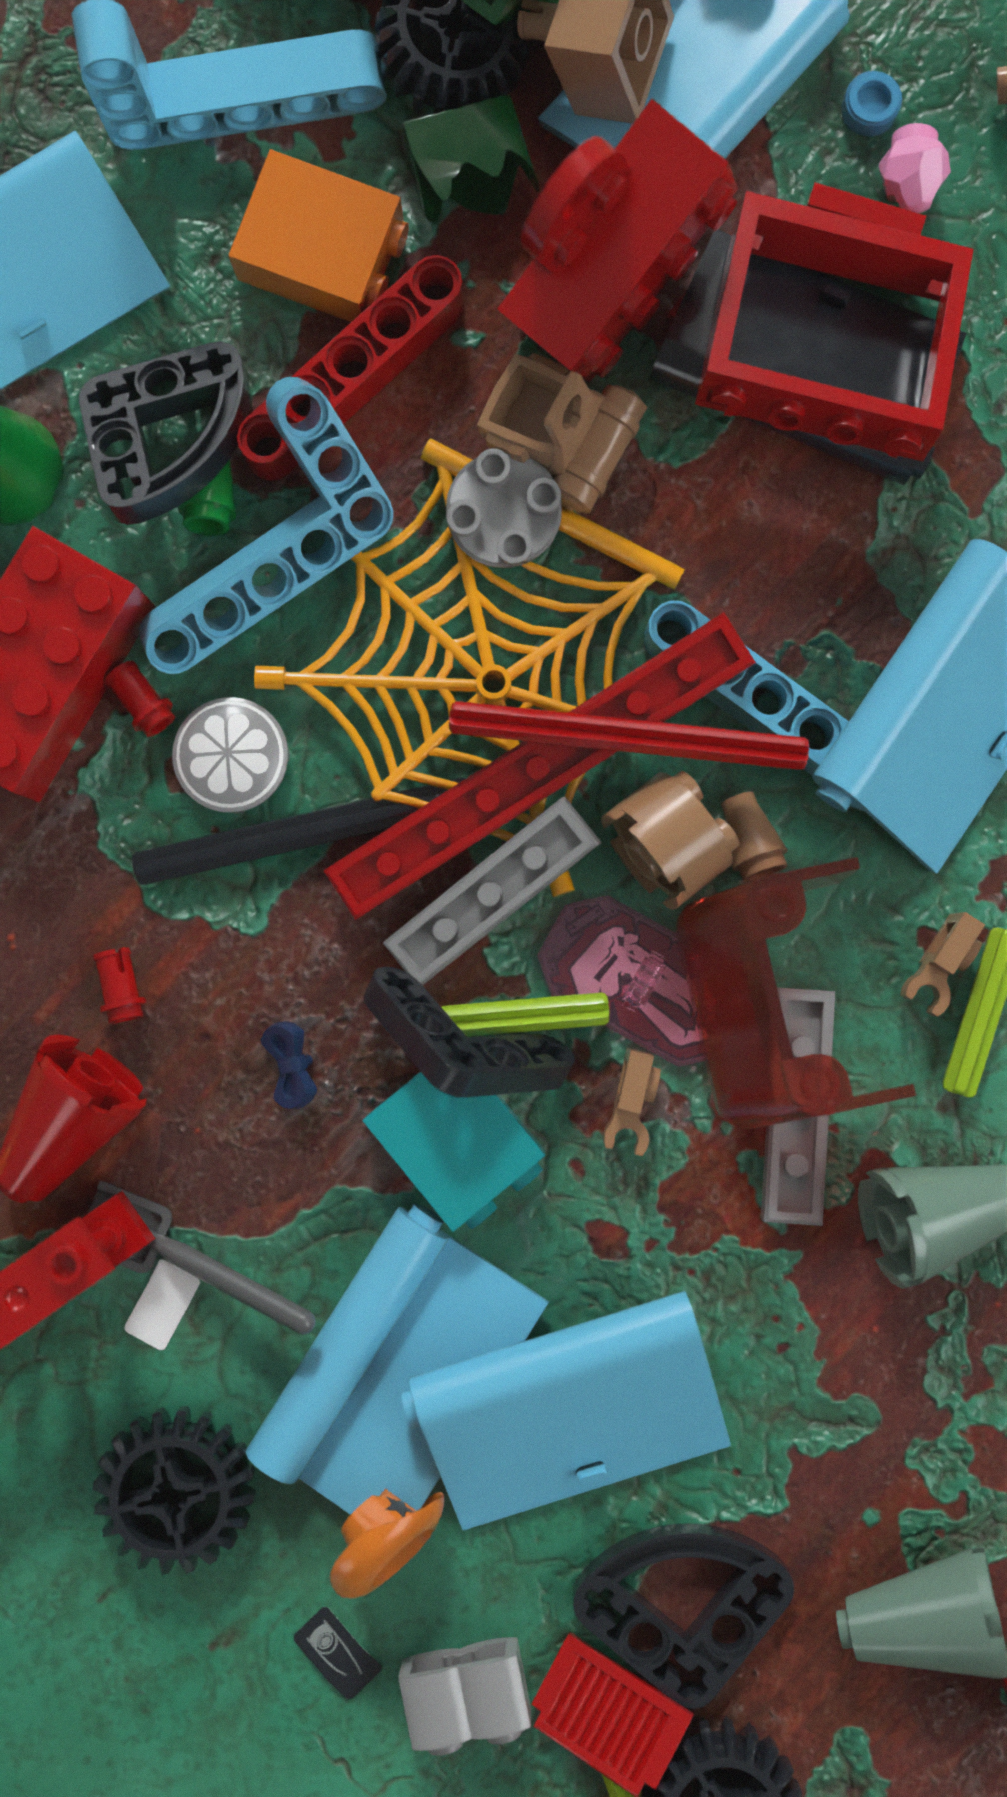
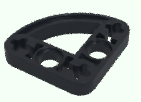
M220 341L207 343L98 375L83 385L79 393L80 410L98 493L110 516L118 523L132 525L163 515L200 492L227 464L238 446L237 434L239 426L248 416L250 406V388L247 373L241 356L234 346ZM223 368L224 373L215 376L214 371ZM193 376L196 383L190 384L187 377ZM173 380L178 382L175 389L164 396L150 394L152 388L161 381ZM138 392L140 399L134 400L132 393ZM112 400V406L105 408V403ZM216 404L207 427L193 446L169 467L154 475L142 426ZM118 440L133 442L131 448L125 454L119 457L105 456L107 448L112 443ZM129 477L135 488L132 490L133 497L125 499L126 495L121 479Z
M684 1523L663 1525L638 1532L603 1551L578 1575L573 1584L572 1599L576 1617L582 1625L662 1693L685 1708L697 1709L708 1704L717 1695L786 1610L793 1598L794 1584L791 1574L782 1559L759 1542L729 1529L705 1524ZM676 1558H706L737 1566L735 1571L686 1631L681 1629L623 1579L648 1565ZM775 1572L773 1577L778 1586L773 1593L765 1588L759 1591L752 1600L754 1609L758 1614L756 1617H752L745 1605L735 1598L741 1595L744 1602L748 1604L757 1591L753 1581L754 1576L759 1573L767 1578ZM606 1587L609 1588L610 1603L613 1608L622 1614L616 1630L612 1629L616 1626L614 1613L600 1603L593 1609L589 1608L588 1590L592 1589L600 1593ZM631 1605L632 1607L626 1611L627 1606ZM734 1615L744 1623V1631L741 1637L729 1644L715 1640L711 1635L712 1626L715 1621L721 1616ZM643 1622L651 1623L661 1631V1639L658 1645L648 1651H639L628 1642V1635L631 1629ZM672 1648L676 1661L685 1669L692 1671L697 1665L700 1666L699 1671L702 1681L698 1685L691 1680L685 1682L683 1686L681 1685L677 1667L668 1660Z

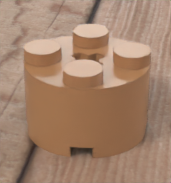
M683 770L673 777L663 772L657 773L601 818L604 829L613 823L618 836L611 840L610 843L629 872L649 893L659 887L669 895L662 904L673 910L681 906L730 867L733 863L732 852L740 846L739 839L733 829L721 818L714 820L700 802L703 799L700 787Z

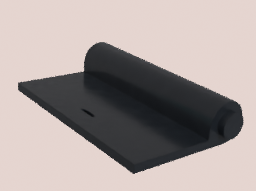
M720 230L714 231L663 341L650 376V380L695 399L731 239L730 234ZM751 254L728 360L920 408L935 320L819 271ZM963 331L959 333L954 367L967 335ZM738 416L903 486L907 483L910 476L921 479L935 449V446L931 448L923 462L901 456L893 458L885 452L854 444L840 445L826 437L798 430H780L773 427L770 423Z

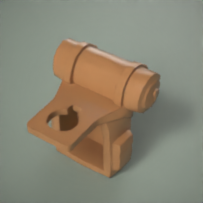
M535 353L529 357L515 354L495 385L477 423L480 435L486 440L489 449L497 448L508 453L511 459L521 463H525L527 459L531 458L544 466L554 476V480L561 490V501L564 508L571 512L590 514L598 498H602L607 489L606 484L630 440L635 438L638 433L639 423L647 410V406L635 392L622 386L609 384L599 393L587 387L581 374L574 371L571 372L560 362L556 363Z

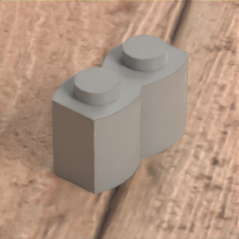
M518 1638L490 1639L473 1643L460 1649H440L416 1654L402 1660L398 1679L412 1750H428L431 1755L435 1756L447 1755L460 1749L463 1742L470 1739H487L491 1744H505L517 1739L522 1731L531 1728V1704Z

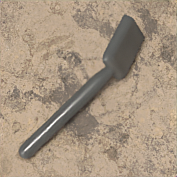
M100 1180L88 1214L123 1190L156 1238L119 1264L120 1266L137 1273H146L153 1267L159 1253L176 1267L298 1334H308L314 1329L316 1323L315 1316L309 1310L195 1248L166 1237L172 1222V1213L167 1207Z

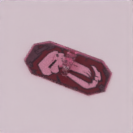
M608 895L566 904L537 955L552 997L605 993L609 1001L610 1020L604 1026L678 1067L720 1058L749 1007L734 965Z

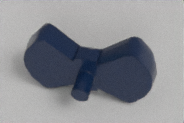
M282 1021L274 1023L264 1031L261 1044L276 1059L280 1076L273 1096L274 1101L287 1109H300L308 1105L317 1093V1087L306 1070L308 1066L312 1065L313 1059L308 1054H302L304 1030L293 1022Z

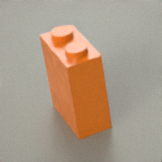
M270 149L228 257L238 281L352 322L387 290L389 277L384 274L391 256L399 258L402 254L408 236L409 223L404 222L400 196Z

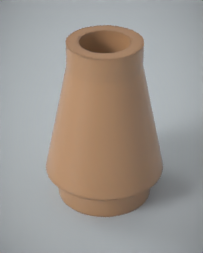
M754 792L741 793L721 803L726 823L733 829L740 842V846L732 852L733 871H740L743 882H752L769 877L788 866L784 857L788 849L759 806Z

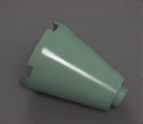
M1007 1165L882 1167L868 1171L866 1174L870 1178L861 1180L858 1187V1208L866 1240L878 1239L885 1256L875 1260L889 1281L901 1289L920 1285L1007 1233Z
M984 1547L969 1548L846 1596V1609L836 1611L842 1648H853L857 1661L995 1679L1007 1678V1650Z

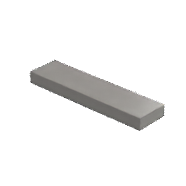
M562 797L385 940L383 944L405 972L412 975L423 986L602 842L567 798Z
M774 988L761 1220L763 1222L823 1226L835 991Z

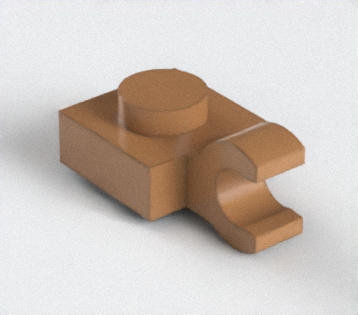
M966 912L949 914L920 959V968L904 982L900 996L912 1000L917 994L918 989L923 985H927L932 989L934 998L928 1006L926 1013L931 1016L941 1015L948 1008L951 1000V992L947 984L948 975H954L957 969L964 971L974 961L982 946V942L977 940L985 924Z
M626 1048L613 1103V1114L603 1132L605 1148L612 1149L616 1134L625 1128L631 1129L636 1133L635 1155L643 1156L648 1148L649 1134L646 1127L640 1121L639 1114H641L644 1101L654 1102L661 1073L660 1068L652 1067L654 1056L650 1053Z

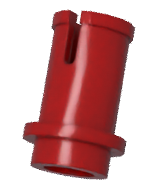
M130 660L120 664L105 677L106 682L104 684L112 690L133 718L131 725L135 731H143L147 737H152L165 730L174 721L175 715L171 712L172 702L169 698L161 699L138 669L135 661Z
M129 947L119 948L117 953L115 949H110L93 955L104 1000V1005L100 1006L99 1010L100 1014H107L108 1024L127 1022L144 1016L142 1006L146 1005L147 1001L145 997H139L131 959L132 952Z

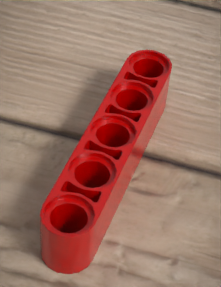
M440 255L427 256L418 261L291 377L301 378L319 389L327 397L343 424L346 423L456 323L462 314L464 306L462 278L459 268L452 260ZM437 285L444 286L451 291L448 296L440 300H432L423 295L427 289ZM399 323L409 328L405 335L396 339L386 338L381 334L383 329L390 324ZM348 362H362L367 366L361 375L354 378L343 377L339 374V370ZM298 394L288 401L285 408L287 422L298 423L306 418L298 415L296 412L301 403L310 400L308 394ZM265 400L241 423L237 434V441L251 471L261 479L272 481L285 477L299 464L270 420ZM274 437L281 440L278 450L269 456H259L254 453L256 445L264 438Z

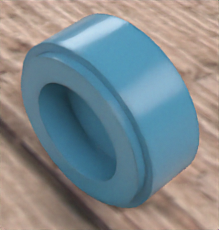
M868 71L859 74L850 82L842 101L841 113L844 122L853 132L862 136H877L886 132L893 125L901 108L902 93L900 87L891 76L883 72Z

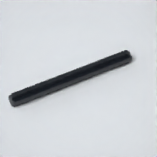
M458 777L450 780L460 783L466 778ZM424 785L397 791L396 793L430 802L446 792L447 789ZM371 797L137 851L132 855L133 872L139 884L149 885L387 830L419 808L383 799L375 801Z

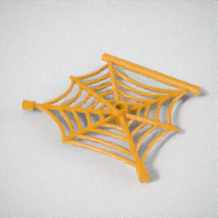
M432 438L426 443L421 454V460L437 467L439 481L416 519L400 534L376 548L363 553L360 552L351 558L356 564V599L344 631L322 657L300 672H286V668L281 666H255L254 670L255 689L285 690L286 685H296L332 715L347 732L363 759L374 788L371 792L373 800L380 801L383 799L419 809L429 802L391 791L403 779L447 790L458 784L451 780L413 771L428 756L451 759L481 768L492 761L455 750L439 748L438 746L452 734L449 730V719L433 733L428 710L418 690L439 691L447 704L448 714H450L452 703L456 702L451 691L476 692L468 701L471 703L507 706L505 702L510 698L523 702L519 708L531 709L535 706L547 711L568 713L577 706L564 703L561 698L560 668L566 643L584 631L577 650L575 689L577 705L579 706L587 701L584 683L586 657L598 621L626 602L614 623L606 649L603 686L605 689L613 684L614 658L622 629L646 588L655 581H658L675 590L685 570L562 506L559 531L637 570L643 575L633 582H606L561 574L531 561L521 565L530 572L559 583L592 590L618 591L603 603H563L529 594L497 576L486 565L475 561L463 552L453 539L458 563L438 583L410 599L395 582L426 564L447 544L452 537L449 527L421 556L388 576L370 560L389 552L414 534L423 525L439 501L442 493L446 506L447 495L453 482L452 476L456 477L460 470L472 461V459ZM473 567L492 584L526 603L560 612H586L587 614L567 628L535 626L501 612L477 589ZM366 573L380 587L381 618L374 640L362 657L342 674L314 673L335 657L355 631L365 602ZM461 573L466 596L447 612L432 620L418 605L440 593ZM391 597L406 611L405 626L398 648L377 675H354L371 660L384 641L391 618ZM469 606L474 632L462 638L452 639L441 626L452 620ZM482 607L498 621L528 634L552 636V638L539 647L512 643L487 630ZM414 621H416L430 634L425 658L413 677L389 676L407 651L414 630ZM477 642L482 666L462 647ZM490 642L507 651L528 655L508 669H505L494 663ZM439 643L445 649L444 664L435 678L424 677L434 662L437 644ZM555 651L550 674L552 698L538 694L539 678L544 658ZM454 658L476 679L447 678L453 668ZM533 667L529 691L511 685V681ZM488 680H497L504 688L497 693H490L484 689L483 684ZM314 686L343 687L365 713L381 744L389 776L383 781L380 779L369 749L356 728L337 706ZM357 688H375L391 717L405 757V761L398 767L387 734L373 708ZM387 689H406L419 714L424 743L414 752L403 720ZM473 736L483 738L507 751L520 744L518 740ZM586 772L568 784L564 797L571 804ZM547 797L529 808L530 815L523 812L515 818L527 825L544 812ZM498 828L490 833L505 841H509L515 836V834L502 828ZM569 870L549 885L553 897L575 890Z

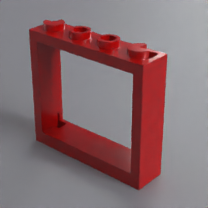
M746 191L732 230L695 405L723 411L725 416L738 415L770 423L773 427L780 430H798L826 437L836 444H854L885 452L893 458L901 456L923 462L944 428L974 249ZM754 254L939 301L920 408L728 360L750 255Z

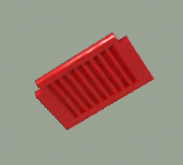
M572 1632L568 1633L531 1703L532 1706L541 1711L533 1726L534 1728L634 1797H638L644 1783L656 1790L694 1716V1713Z

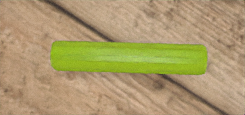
M992 928L989 931L942 1081V1087L945 1090L964 1097L973 1098L977 1094L1007 998V929Z
M602 992L442 1006V1009L467 1037L606 1025L610 1020L608 997Z

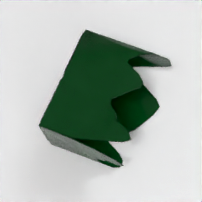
M510 95L491 98L465 105L458 109L403 122L406 155L423 214L429 222L437 221L441 213L443 200L446 202L448 198H451L470 211L490 215H504L508 208L514 179L519 166L539 193V182Z

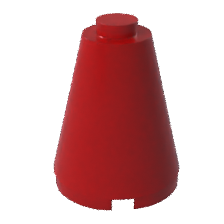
M57 1034L50 1035L44 1039L34 1057L0 1150V1191L5 1196L20 1203L44 1200L141 1113L146 1105L147 1098L139 1100L138 1096L144 1088L139 1079L123 1063L98 1047L92 1055L75 1049L80 1039Z

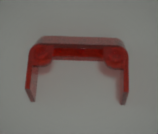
M858 857L768 875L711 894L689 903L677 919L676 937L715 1107L720 1118L733 1128L742 1130L756 1129L916 1096L914 1084L887 1087L853 1095L848 1074L843 1065L835 1058L825 1054H811L793 1058L766 939L786 935L796 929L806 913L807 906L804 891L842 883L860 869Z

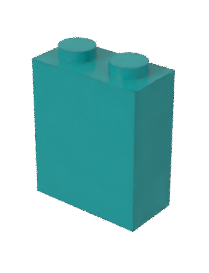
M421 1072L410 1079L362 1120L452 1232L463 1223L470 1230L478 1226L497 1209L498 1206L492 1199L509 1185L516 1192L521 1190L543 1171V1168L538 1163L545 1157L543 1147L500 1095L468 1098L447 1095L436 1089Z

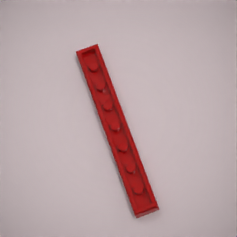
M723 612L568 713L663 723L756 662ZM523 741L325 869L324 873L356 920L618 751Z

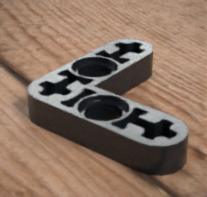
M394 967L377 968L364 993L363 1001L368 1009L424 1077L436 1089L447 1095L468 1098L555 1090L562 1086L575 1062L574 1054L564 1043L544 1034L468 1038L417 979L407 972Z

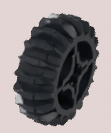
M382 0V7H380V12H377L374 30L377 32V35L375 37L374 50L382 60L380 70L383 74V79L395 80L393 89L396 98L410 94L413 96L412 106L415 113L425 105L432 107L433 113L437 114L491 98L507 96L508 92H514V89L518 87L522 76L521 70L525 68L529 55L528 45L526 44L527 40H522L518 34V14L515 20L494 25L461 0ZM453 29L455 30L453 52H449V35Z
M188 1405L179 1408L174 1422H172L168 1411L164 1407L156 1409L152 1415L151 1423L143 1416H138L130 1424L131 1433L119 1431L111 1441L115 1451H106L99 1460V1466L106 1473L98 1475L94 1480L93 1490L105 1496L95 1504L94 1514L112 1517L106 1523L102 1532L103 1537L121 1535L123 1540L117 1548L118 1556L128 1554L131 1548L141 1553L137 1559L138 1570L146 1568L152 1558L159 1559V1569L162 1576L170 1573L176 1559H178L186 1574L195 1570L198 1564V1557L210 1565L216 1562L220 1555L219 1546L228 1550L231 1549L238 1539L236 1529L246 1528L251 1514L245 1506L253 1504L256 1498V1490L245 1483L253 1478L255 1474L254 1465L247 1463L237 1464L244 1456L247 1447L243 1442L236 1443L230 1447L226 1444V1440L232 1432L231 1424L221 1426L218 1433L208 1428L213 1417L211 1411L204 1412L197 1423L191 1422V1412ZM156 1449L158 1460L153 1465L154 1477L146 1479L140 1487L132 1488V1470L136 1459L144 1453ZM183 1449L195 1453L208 1465L198 1466L191 1463L186 1458ZM168 1481H172L174 1489L166 1490L165 1485ZM184 1489V1496L179 1498L176 1490ZM220 1491L218 1514L206 1524L194 1528L192 1519L196 1514L195 1503L206 1500L211 1492ZM144 1514L157 1516L164 1523L165 1528L155 1524Z
M727 1716L723 1719L720 1730L712 1731L708 1720L703 1717L698 1726L699 1734L691 1736L689 1731L686 1730L656 1790L648 1784H644L641 1789V1797H679L685 1786L695 1778L697 1787L695 1792L689 1797H711L710 1790L714 1793L715 1797H802L799 1782L793 1777L794 1770L791 1761L785 1754L778 1755L779 1750L775 1740L770 1735L759 1740L756 1727L752 1726L750 1722L736 1734L733 1721ZM727 1767V1768H735V1769H733V1770H731V1771H728V1770H721V1769H719V1768Z

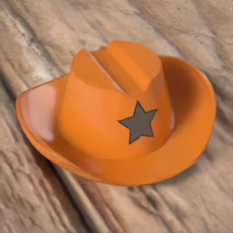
M386 1488L379 1496L372 1495L364 1501L341 1527V1533L347 1548L338 1557L330 1573V1582L334 1591L343 1598H358L374 1591L395 1575L423 1547L435 1531L443 1513L444 1494L442 1492L434 1493L418 1511Z

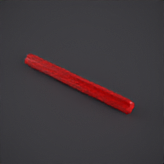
M461 701L452 703L449 714L450 732L461 735L795 770L805 768L809 754V742L805 737Z

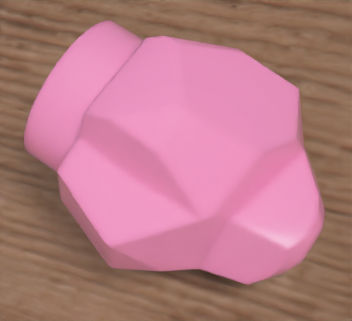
M922 123L908 124L897 129L892 135L891 148L879 162V171L888 201L898 202L902 209L919 214L931 208L936 192L951 172L949 155L943 144L938 141L937 130L930 125Z

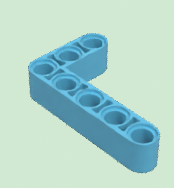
M88 0L76 6L72 12L82 81L110 140L114 145L123 149H147L372 111L386 101L385 82L380 70L381 59L374 50L375 35L369 31L347 30L147 63L128 13L121 4L112 0Z
M286 377L278 380L269 390L266 398V410L270 420L319 497L150 611L143 618L139 627V639L150 663L158 671L167 674H179L190 669L382 538L389 531L393 522V508L389 498L327 397L309 382L298 377ZM298 394H308L311 401V409L308 416L298 423L287 422L285 408L288 401ZM340 446L342 451L340 465L335 471L320 473L318 460L321 453L329 447ZM362 497H371L372 509L370 514L359 522H352L350 520L352 504ZM323 530L325 532L323 546L312 554L302 553L301 543L303 538L311 531ZM266 563L278 565L276 578L270 584L265 586L252 584L253 574L259 566ZM215 597L230 599V607L223 616L219 618L203 616L205 605ZM167 630H177L183 633L181 643L170 651H162L154 647L157 637Z
M671 600L662 603L653 611L645 629L644 644L646 650L652 657H655L672 646L664 642L658 635L657 626L661 622L668 620L680 623L685 629L686 634L689 635L711 620L683 601ZM746 646L756 663L705 695V697L753 732L800 737L799 731L802 723L812 722L819 725L825 735V744L820 750L809 748L808 761L804 770L813 775L849 721ZM766 688L772 691L779 701L778 712L773 715L759 712L752 702L753 690Z

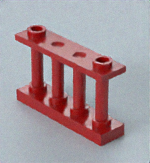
M123 1190L82 1219L80 1216L0 1271V1349L112 1272L115 1267L156 1239Z

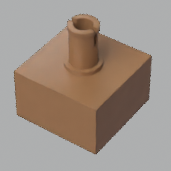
M523 0L522 8L530 10V13L519 10L517 20L519 37L527 41H545L544 47L575 115L633 124L644 109L674 19L670 1L559 0L558 3Z

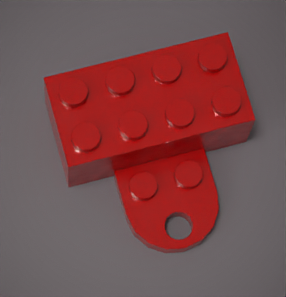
M653 99L649 101L616 148L598 136L585 141L563 162L535 201L525 221L520 238L522 248L534 259L497 310L571 372L574 371L581 374L583 379L589 383L596 374L603 378L620 359L623 349L618 345L634 326L637 330L642 329L658 309L661 301L656 296L670 277L678 281L691 267L698 255V250L694 246L706 230L710 227L713 231H717L733 212L737 204V200L733 195L738 190L729 162Z
M33 525L0 579V786L12 793L40 803L108 689L104 684L106 682L105 677L124 662L139 636V627L143 618L155 609L156 606L132 582Z

